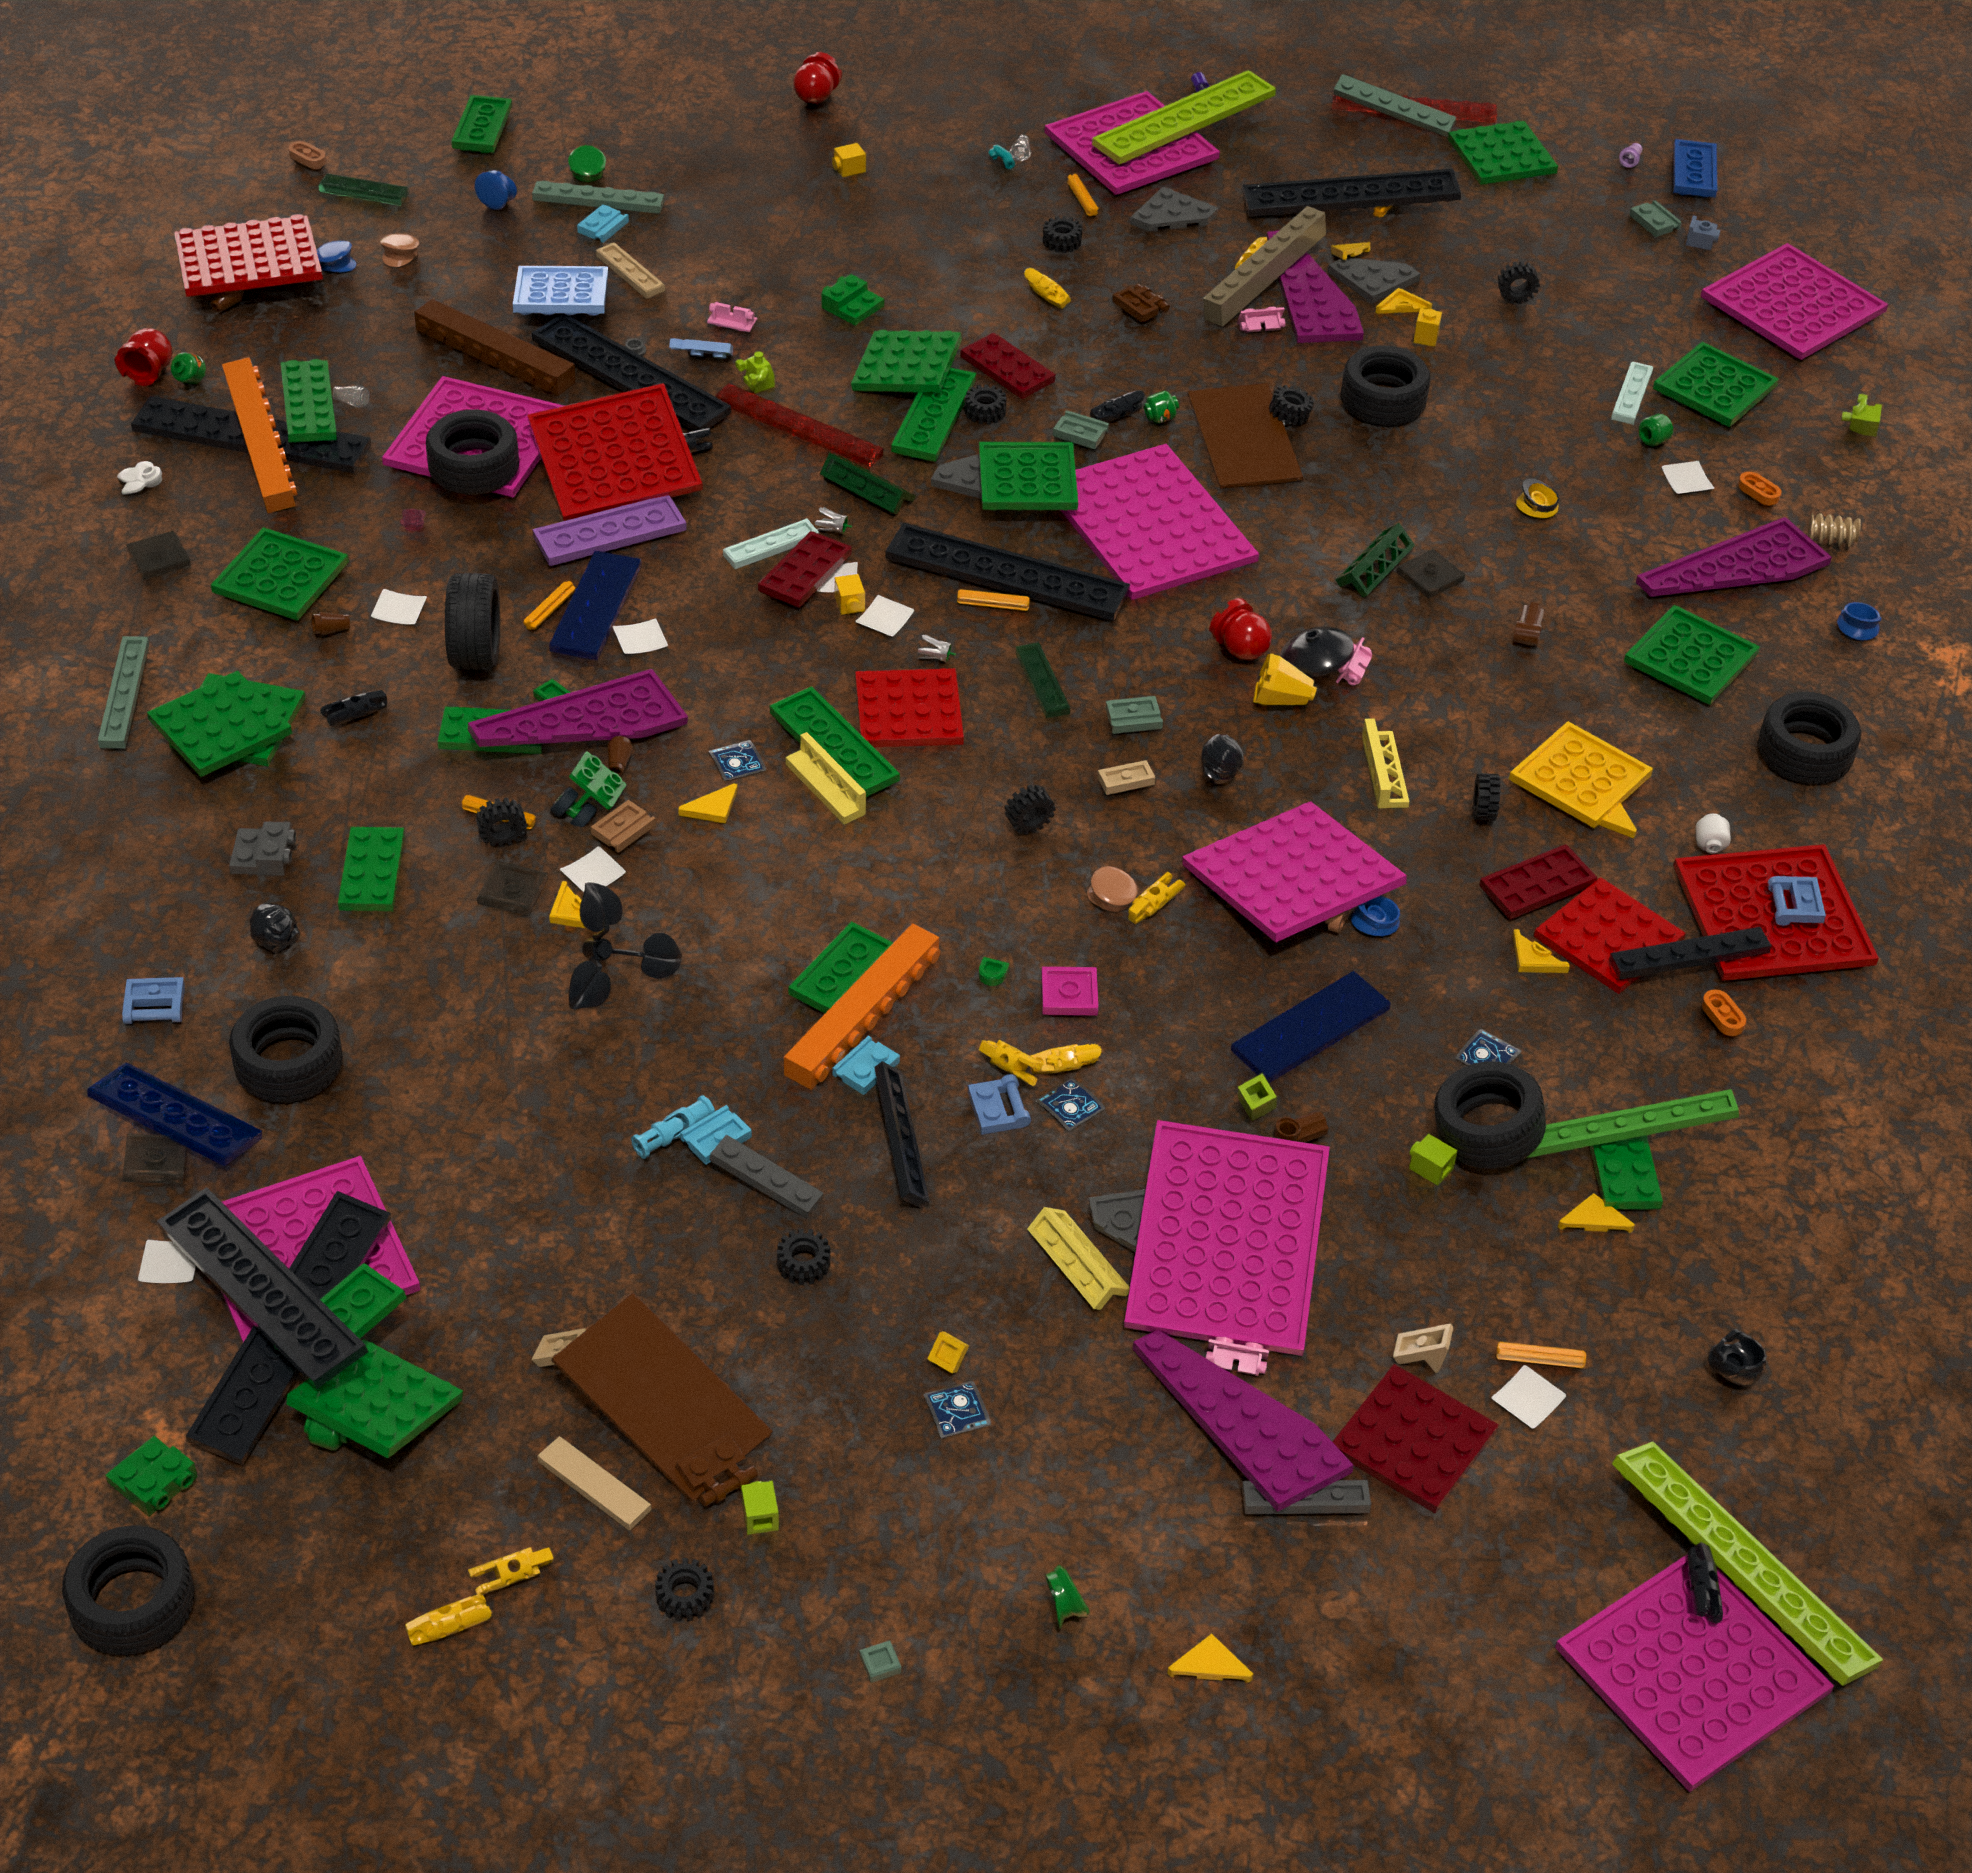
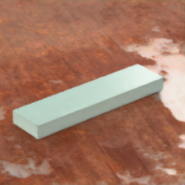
M1631 362L1612 413V420L1634 425L1652 375V366Z
M808 519L727 547L723 549V556L734 569L792 549L810 531L818 534L819 531Z

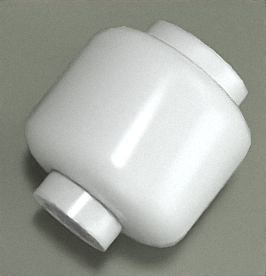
M1708 814L1697 822L1695 827L1696 842L1701 850L1715 854L1729 846L1731 841L1730 825L1724 817L1718 814Z

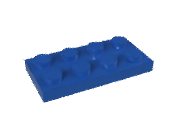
M1675 139L1673 146V193L1698 195L1705 198L1716 197V143Z

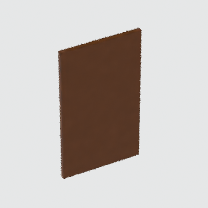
M1268 383L1191 390L1187 392L1220 489L1303 481V475L1283 421H1279L1278 416L1274 417L1272 415L1273 412L1269 411L1273 395Z
M634 1293L628 1295L622 1302L551 1359L692 1503L698 1500L699 1496L706 1492L704 1487L694 1492L690 1490L675 1468L678 1461L728 1433L746 1457L773 1433ZM724 1475L718 1477L717 1479H715V1481L717 1482V1481H718L719 1479H721Z

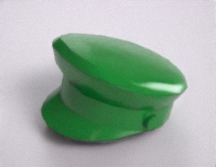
M579 146L569 155L570 172H572L577 180L582 182L596 181L601 178L605 170V155L594 146Z
M1058 1565L1052 1572L1045 1574L1048 1587L1055 1601L1059 1629H1061L1064 1620L1070 1616L1088 1617L1090 1610L1066 1569Z

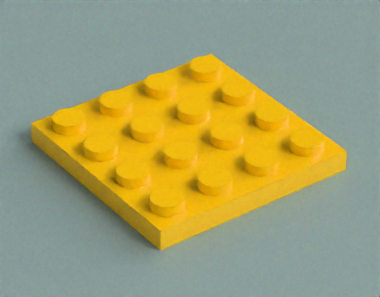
M1567 721L1510 772L1509 780L1595 828L1617 805L1624 802L1651 777L1653 768Z

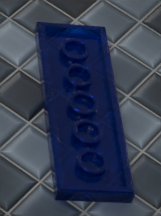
M594 551L551 639L549 651L598 660L641 569L642 559Z
M1352 971L1231 1044V1051L1258 1076L1263 1074L1267 1082L1270 1083L1390 1010L1391 1002L1355 971Z
M127 1062L87 1088L88 1097L223 1166H226L262 1139V1130Z

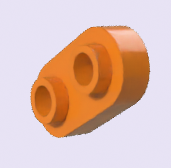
M1744 472L1740 475L1738 487L1744 493L1765 506L1775 505L1779 502L1781 489L1777 485L1755 472Z
M1707 991L1702 1001L1704 1012L1722 1033L1729 1036L1740 1035L1746 1025V1016L1724 991Z

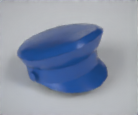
M500 171L483 172L475 180L474 188L477 197L490 209H502L507 202L513 200L517 195L515 183Z
M337 240L318 247L316 251L321 270L332 272H348L356 267V261L350 257L352 244L348 241Z
M1859 602L1849 603L1845 606L1844 610H1841V614L1837 619L1840 630L1850 639L1857 641L1872 639L1880 631L1878 623L1881 622L1880 614L1874 607Z
M1380 895L1358 905L1351 915V921L1361 932L1374 936H1386L1396 932L1400 926V909L1391 899Z

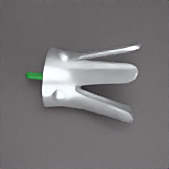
M825 507L819 508L821 513L832 519L823 518L822 520L815 521V525L826 527L817 529L818 531H836L844 534L847 527L852 528L851 525H848V516L839 515Z
M926 634L922 635L923 640L938 648H919V653L934 657H919L918 659H939L947 662L949 655L956 656V653L950 652L951 643L938 641Z

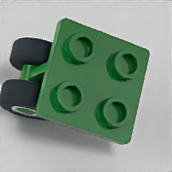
M586 751L569 775V778L585 790V792L575 801L579 794L572 787H568L553 803L550 811L557 817H561L566 813L569 817L573 818L570 822L571 825L585 827L597 809L590 802H586L583 806L582 804L592 796L607 810H610L624 790L626 783L617 773L612 772L603 765L598 757Z

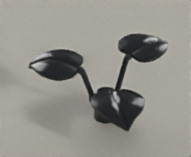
M585 883L584 895L580 904L582 924L588 930L599 933L594 934L593 938H588L583 943L582 951L589 961L581 962L572 974L569 986L570 1009L596 1007L608 998L611 990V981L608 974L601 972L603 966L598 960H606L611 954L643 957L641 962L642 972L646 976L655 979L670 976L679 968L682 962V954L675 940L665 933H653L648 936L643 944L644 952L613 949L607 939L601 938L610 931L609 925L617 924L621 920L623 909L619 897L611 889L598 883Z

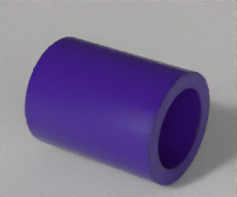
M1197 72L1192 75L1191 82L1196 92L1210 87L1203 73Z

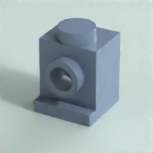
M1693 216L1686 245L1711 250L1713 242L1718 243L1721 231L1717 229L1718 224L1709 221L1696 220L1697 216Z

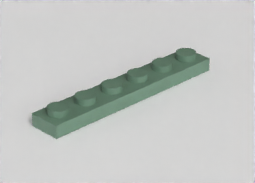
M1344 74L1341 75L1334 88V95L1448 137V132H1451L1456 122V117Z
M537 181L532 192V198L535 201L592 207L606 205L613 209L658 214L661 213L664 204V194L655 192H639L613 189L611 187L601 188L591 185L582 186L549 181Z
M122 637L98 737L99 748H126L150 645L148 637Z

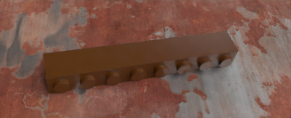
M430 299L414 311L417 331L552 394L559 396L576 383L575 364L441 302Z

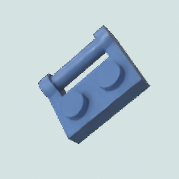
M1774 876L1768 880V888L1773 893L1777 911L1775 913V920L1778 925L1784 926L1791 922L1824 923L1826 914L1817 877ZM1783 890H1790L1794 909H1787Z
M184 978L127 979L122 1012L123 1023L133 1024L134 1021L172 1020L173 1023L182 1022ZM172 1006L171 1009L134 1010V1007Z
M1009 1074L1000 1080L968 1085L967 1093L981 1135L1023 1128L1031 1123L1030 1114L1024 1109L1018 1091L1019 1083L1015 1075ZM1007 1092L1014 1115L1007 1116L1000 1093Z

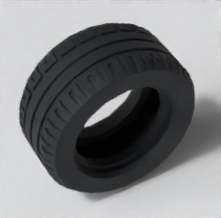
M1386 345L1367 347L1352 355L1345 364L1341 386V400L1346 409L1363 422L1377 426L1392 427L1403 425L1416 419L1425 410L1431 380L1430 372L1421 358L1403 348ZM1375 384L1393 385L1397 388L1380 387Z
M478 409L456 411L439 419L430 428L426 436V453L430 475L440 486L449 491L465 495L490 493L505 486L515 476L519 468L518 441L515 429L505 418L496 413ZM471 449L488 450L485 453L475 455L457 454L458 452Z
M455 573L449 577L445 598V645L448 663L455 669L489 670L497 664L500 643V598L497 579L493 575L485 573Z
M1795 692L1777 699L1766 710L1758 738V749L1765 763L1781 777L1801 784H1826L1841 778L1850 770L1859 747L1862 731L1854 713L1837 699L1816 692ZM1789 732L1814 734L1830 744L1804 742L1792 736Z
M279 996L256 1003L241 1015L230 1033L229 1046L236 1079L247 1092L265 1101L292 1103L313 1097L328 1087L341 1069L343 1054L336 1019L328 1009L308 998ZM299 1038L314 1043L313 1048L295 1059L277 1061L265 1059L258 1055L266 1045L281 1039Z
M1486 1061L1463 1067L1453 1073L1440 1086L1435 1096L1434 1111L1439 1140L1456 1149V1160L1468 1166L1496 1169L1513 1165L1528 1157L1539 1146L1544 1137L1546 1116L1541 1087L1528 1072L1512 1064ZM1502 1104L1518 1111L1510 1120L1496 1125H1475L1462 1119L1472 1109L1484 1105Z
M146 1526L116 1527L93 1537L73 1555L63 1575L62 1595L73 1630L91 1648L112 1655L140 1654L167 1642L184 1626L194 1604V1584L184 1550L167 1533ZM147 1570L163 1578L159 1592L149 1602L136 1609L119 1612L105 1609L94 1602L99 1588L109 1578L123 1571Z

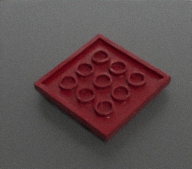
M1393 1364L1332 1442L1355 1467L1436 1514L1497 1433L1499 1424Z

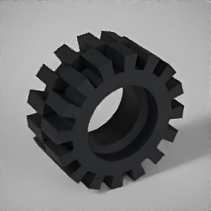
M1056 216L1055 220L1050 218L1043 227L1044 246L1046 248L1049 247L1051 251L1055 249L1057 253H1059V250L1066 253L1067 250L1073 252V249H1079L1082 242L1083 228L1081 223L1079 224L1078 220L1073 221L1072 217L1066 219V216H1062L1061 219L1059 216Z
M1516 261L1512 262L1513 266L1511 267L1507 264L1505 266L1506 270L1502 269L1500 271L1501 275L1498 274L1497 277L1502 297H1504L1505 301L1509 300L1512 304H1514L1515 300L1517 304H1521V300L1528 302V297L1534 298V293L1537 294L1538 288H1540L1539 278L1534 266L1531 267V264L1528 262L1525 265L1524 261H1520L1519 265H1517ZM1517 279H1526V282L1520 286H1511L1512 282Z
M984 384V387L977 385V389L974 387L970 388V391L968 390L965 395V415H967L968 419L972 418V422L975 423L978 420L979 424L982 425L983 422H986L987 425H991V421L994 424L998 423V419L1001 421L1003 416L1006 415L1007 397L1005 392L1002 393L1000 388L996 390V386L993 385L989 388L987 384Z
M1283 385V387L1279 386L1275 389L1269 405V411L1273 412L1272 415L1274 417L1278 416L1279 421L1285 420L1286 424L1292 422V425H1297V423L1302 425L1303 422H1307L1314 400H1312L1311 395L1307 396L1308 393L1306 391L1301 392L1299 387L1294 389V386L1290 385L1288 388L1287 385Z
M1477 773L1473 791L1474 819L1495 821L1498 817L1500 802L1499 774Z
M1028 785L1027 790L1022 787L1019 789V794L1014 792L1012 794L1014 798H1009L1007 800L1009 805L1004 807L1005 816L1020 834L1022 832L1029 834V831L1035 833L1038 827L1040 830L1043 829V824H1049L1051 822L1049 817L1053 818L1055 815L1053 811H1056L1054 802L1043 787L1040 788L1039 785H1035L1033 788L1032 785Z
M496 798L495 803L492 804L491 801L486 802L487 807L482 805L480 812L477 811L476 822L479 834L486 844L490 842V846L495 847L496 843H498L499 847H504V843H508V846L513 845L512 840L518 842L520 836L524 837L527 823L520 803L517 804L515 800L512 799L509 802V798H504L503 802H500V799ZM509 820L505 824L494 825L498 821Z
M803 1228L798 1229V1234H795L793 1230L790 1231L789 1238L784 1235L781 1238V1242L777 1245L778 1271L782 1272V1277L784 1279L789 1277V1282L793 1284L795 1280H799V1285H804L806 1280H808L809 1285L814 1284V1278L818 1281L822 1280L823 1274L827 1275L830 1268L831 1249L827 1238L822 1239L820 1232L814 1235V1230L808 1229V1233H803ZM806 1252L814 1255L815 1258L809 1261H798L793 1256Z
M682 1558L683 1563L678 1564L677 1559L671 1561V1568L665 1564L662 1567L663 1573L659 1571L657 1574V1581H655L656 1602L659 1604L660 1611L663 1613L666 1610V1617L670 1619L674 1614L676 1615V1621L682 1622V1616H687V1622L693 1621L694 1614L699 1619L703 1616V1610L708 1612L710 1610V1603L713 1604L714 1601L713 1575L711 1571L708 1572V1568L704 1563L699 1567V1560L693 1559L692 1564H688V1558ZM681 1583H691L697 1587L696 1593L686 1597L677 1596L672 1590Z

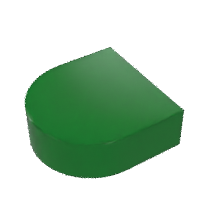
M983 957L979 966L978 977L980 981L989 986L1000 985L1008 974L1010 963Z

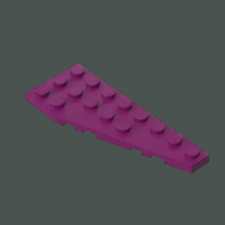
M1280 230L1267 232V241ZM1307 252L1278 277L1297 343L1363 340L1364 332L1355 305Z
M1783 517L1637 575L1636 584L1652 597L1792 580L1830 565L1832 557L1790 520Z
M649 669L469 722L468 732L479 747L611 740L616 736L630 739L643 738L688 724V716L653 669Z
M1156 1330L1133 1341L1134 1352L1277 1512L1352 1473L1353 1464L1312 1421L1160 1330Z

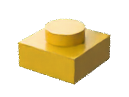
M943 1331L939 1333L927 1359L951 1373H957L969 1345Z

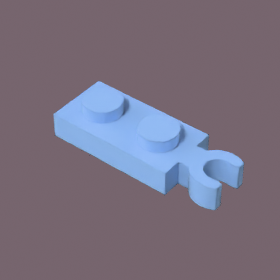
M670 338L669 348L672 350L688 351L691 356L704 357V353L713 354V358L726 359L727 355L733 356V346L730 343Z

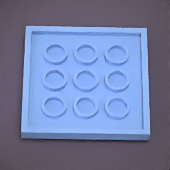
M519 266L513 299V313H520L522 315H529L531 313H542L544 315H552L554 313H565L566 315L587 313L593 316L604 313L608 267Z

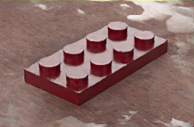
M994 332L966 346L960 352L961 358L1021 399L1055 382V373Z
M810 531L758 583V591L800 608L852 554V546Z
M1564 844L1480 878L1479 886L1511 920L1584 890L1597 881L1598 877L1567 844Z

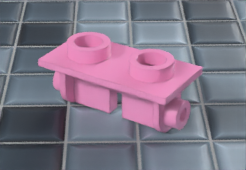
M715 302L710 304L709 312H712L707 323L750 332L757 318L754 317L755 313L751 312V309L734 306L733 312H731L730 305Z
M1268 307L1259 310L1246 309L1240 312L1237 324H1240V330L1245 331V333L1261 331V324H1264L1265 331L1281 330L1282 327H1285V319L1281 318L1284 307Z
M1363 637L1356 645L1354 644V652L1350 660L1337 669L1340 672L1336 680L1337 683L1342 678L1347 680L1350 685L1360 683L1365 669L1372 658L1371 649L1362 645Z
M1216 1337L1215 1340L1209 1339L1208 1349L1213 1350V1352L1207 1351L1206 1359L1232 1371L1233 1360L1239 1361L1238 1372L1259 1376V1373L1265 1374L1267 1362H1263L1261 1359L1268 1360L1269 1350L1263 1349V1345L1247 1342L1245 1346L1233 1344L1234 1341L1225 1337Z

